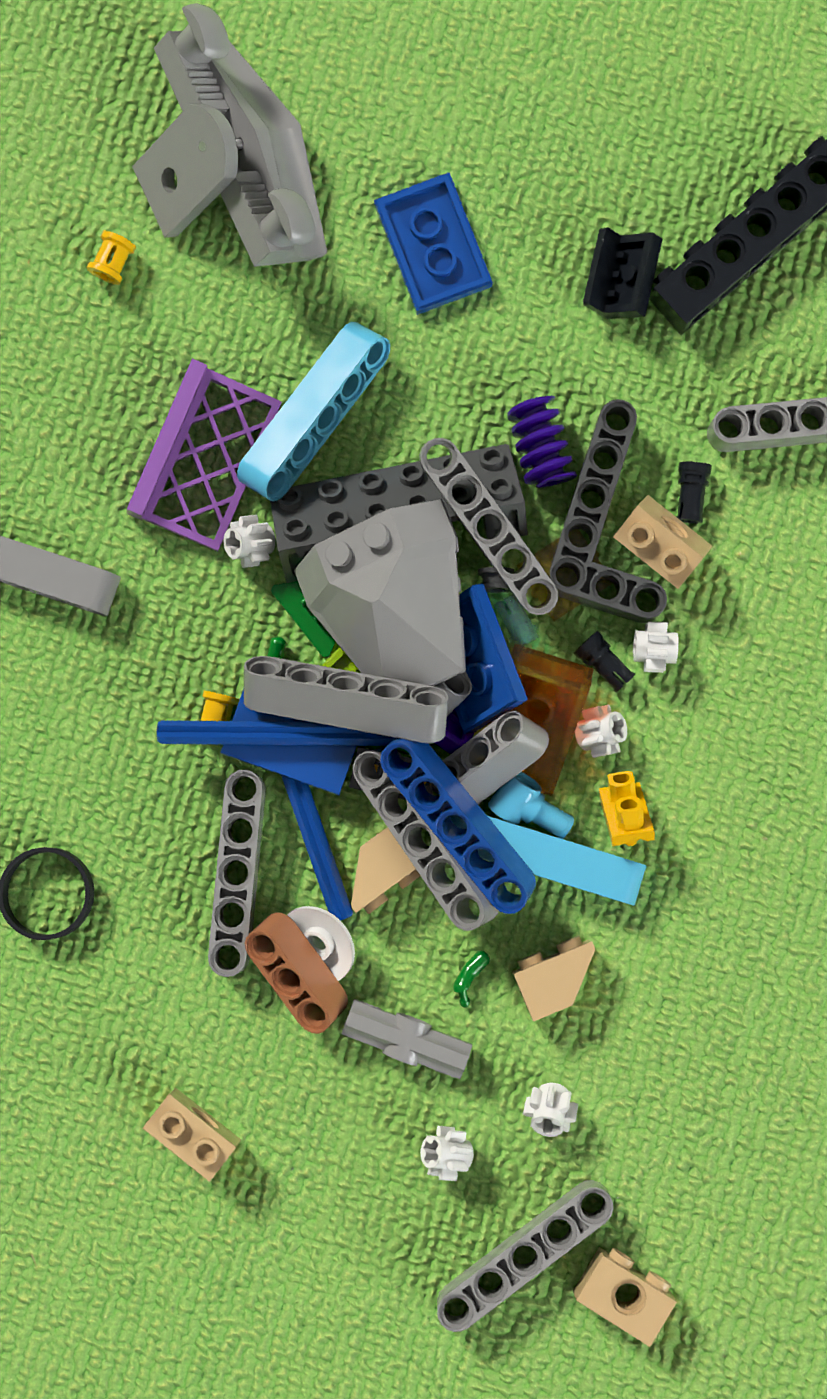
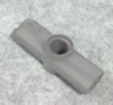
M356 999L353 1001L341 1033L382 1049L383 1054L413 1066L421 1064L458 1079L461 1078L473 1046L469 1042L432 1029V1025L420 1019L399 1012L395 1015Z

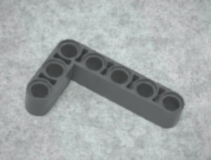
M616 399L604 405L596 421L548 576L555 584L559 598L637 623H648V621L656 619L666 607L667 596L662 586L654 581L592 562L637 421L634 407L625 400ZM612 414L621 416L626 422V428L620 431L611 429L607 425L606 417ZM601 452L609 454L613 458L614 467L610 469L599 468L594 463L593 456ZM586 491L598 493L602 499V505L598 508L585 506L581 500V494ZM575 529L585 531L589 535L590 544L582 548L574 546L569 540V532ZM564 567L572 569L577 575V584L571 587L561 585L557 581L556 571ZM602 580L612 582L617 590L616 597L610 600L601 598L597 594L596 583ZM639 593L652 595L656 602L655 610L652 612L640 610L636 605V595Z

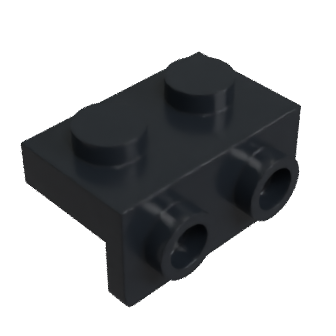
M609 227L600 228L585 289L584 306L606 319L645 317L663 238L653 232L620 235Z

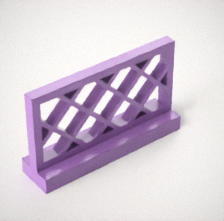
M192 358L128 504L126 513L141 521L142 519L218 552L246 485L239 482L235 472L240 462L232 465L224 443L246 435L251 448L255 443L251 433L261 430L260 436L278 413L282 402L207 368L206 364ZM210 381L227 388L232 403L211 411L205 397ZM235 392L246 398L237 400ZM256 401L270 408L265 422L248 427L240 406ZM202 403L205 413L196 416L200 404ZM235 409L243 430L222 438L213 416ZM208 419L216 440L194 448L188 433L191 425ZM186 440L189 450L180 453L184 441ZM219 446L227 467L205 475L197 453ZM192 456L200 478L178 486L172 471L176 461ZM230 472L236 490L233 496L216 502L208 480ZM170 477L173 488L163 491ZM203 483L211 505L189 513L181 491ZM176 493L185 515L167 520L153 513L159 499ZM229 504L224 517H222L219 507ZM214 509L220 524L214 540L197 533L192 517ZM187 520L190 529L177 523Z

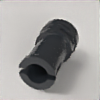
M691 461L679 462L678 472L680 479H678V484L681 487L678 515L676 517L683 523H703L705 487L709 486L707 479L710 478L712 469L710 464Z
M597 630L574 654L588 667L592 666L613 690L618 692L623 687L624 682L614 672L626 683L634 677L635 673L631 672L609 649L610 644Z

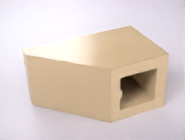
M388 827L360 847L351 907L355 913L364 908L370 914L389 900L384 894L389 888L398 883L401 889H404L420 877V874Z
M576 936L557 944L558 953L543 958L541 952L517 961L520 968L512 971L533 1022L574 1004L595 952V947L591 940L582 942L580 936Z

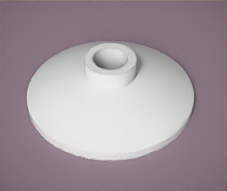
M299 907L287 914L296 923L336 979L340 981L351 970L355 958L354 943L345 925L336 916L318 907Z

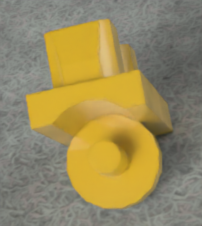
M632 771L610 773L607 775L608 787L599 788V798L612 846H619L621 844L634 846L640 839L645 841L655 840L654 828L640 782L635 783Z

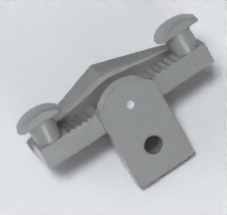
M198 3L184 6L182 10L189 23L183 31H168L154 47L155 53L183 112L132 166L164 237H177L221 194L254 267L310 261L323 257L328 252L300 123L232 45L218 14L210 7ZM174 173L177 176V188L174 183Z

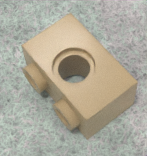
M649 495L637 505L613 536V538L677 589L680 588L712 548L710 543Z
M177 1088L168 1094L143 1127L146 1132L209 1182L241 1141L239 1137Z
M599 1247L573 1289L576 1301L651 1347L677 1303L672 1292L669 1291L671 1284L652 1271H649L647 1276L635 1270L632 1268L635 1262L616 1248H612L611 1252L608 1253ZM631 1283L637 1286V1294L632 1300L623 1302L615 1297L616 1291L621 1285Z

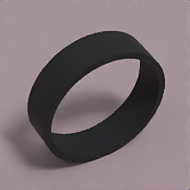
M42 847L28 850L11 861L0 879V910L3 917L15 931L31 939L50 940L72 933L83 924L93 906L94 884L88 868L77 856L63 849ZM44 852L56 853L70 860L79 870L85 885V901L78 918L65 930L49 935L36 933L24 927L14 916L8 900L9 883L15 870L29 857Z

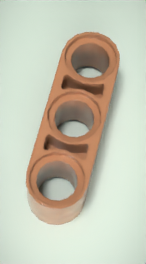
M277 912L270 914L246 937L245 949L249 957L305 1030L315 1034L324 1032L347 1008L348 996L344 988L289 916Z

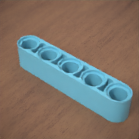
M357 322L346 324L243 457L237 470L239 482L270 501L281 499L383 367L390 353L389 340Z
M451 815L454 825L461 829H467L466 823L461 817ZM488 816L534 875L635 906L646 865ZM478 849L482 859L494 861L492 854L488 850Z

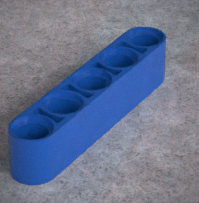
M401 738L392 740L382 751L380 757L381 767L385 774L489 902L498 911L505 914L519 912L529 900L536 886L535 876L531 869L428 743ZM397 748L407 750L412 757V763L403 761L398 755ZM424 782H431L436 785L440 796L430 794L426 790ZM451 815L461 817L465 821L467 829H461L454 825ZM478 849L488 850L492 854L494 861L488 862L482 859ZM511 882L519 887L521 894L510 893L504 883Z

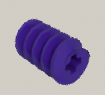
M542 396L526 400L511 408L507 413L508 420L517 423L511 429L512 436L521 438L516 443V451L520 454H526L520 459V467L530 470L524 475V482L528 485H536L539 488L562 484L577 477L576 472H566L563 470V467L572 462L573 458L572 456L559 455V451L567 447L569 443L568 440H555V435L565 429L564 425L551 424L550 421L560 414V409H547L546 404L556 398L555 396Z

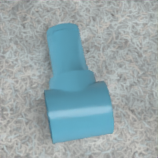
M520 772L500 787L488 802L489 808L503 820L515 825L519 824L521 820L527 824L533 822L560 839H563L568 834L574 823L573 816L544 800L545 795L540 793L542 790L541 786L524 772Z

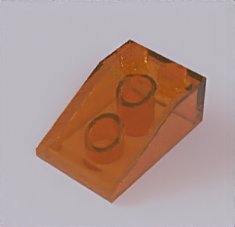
M514 644L511 656L528 700L510 711L519 712L546 730L549 737L548 747L544 754L522 772L533 778L541 786V793L553 796L591 687L594 669Z

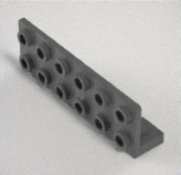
M503 444L462 452V456L520 537L528 535L525 501L509 445ZM450 455L427 459L432 468L441 470L449 464ZM419 461L291 486L281 499L270 501L277 547L286 583L298 581L294 570L315 544L387 509L441 499L445 504L451 522L460 520L424 472ZM465 479L457 481L452 488V496L459 504L469 503L475 495L473 484ZM492 514L484 515L486 538H491L498 533L499 522Z

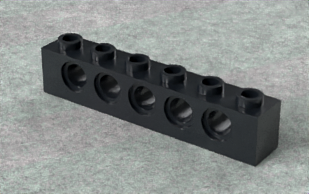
M823 136L816 139L805 150L804 154L807 157L798 165L790 162L774 177L777 183L765 192L763 188H760L754 192L743 204L746 209L736 218L732 214L726 216L714 228L713 232L716 235L704 244L702 240H699L692 245L683 255L685 261L675 270L671 266L667 267L653 280L655 287L649 300L680 335H683L827 211V140ZM818 173L824 177L826 183L816 184L809 178L808 174ZM786 198L791 200L796 209L791 211L783 209L779 205L778 199ZM757 224L764 229L766 235L762 237L754 236L749 232L747 226ZM719 250L730 251L736 261L725 263L718 258L716 252ZM689 276L701 278L705 283V288L699 290L691 288L687 284L686 278Z

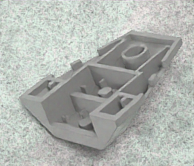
M441 499L387 509L315 544L295 568L294 572L307 607L361 673L434 686L466 671L463 618L460 617L459 605L461 580L458 577L457 570L458 537L445 504Z

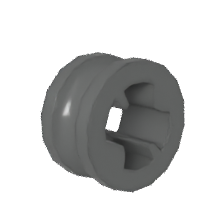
M493 567L478 569V576L482 577L481 584H484L487 593L511 592ZM503 567L507 572H515L513 568Z

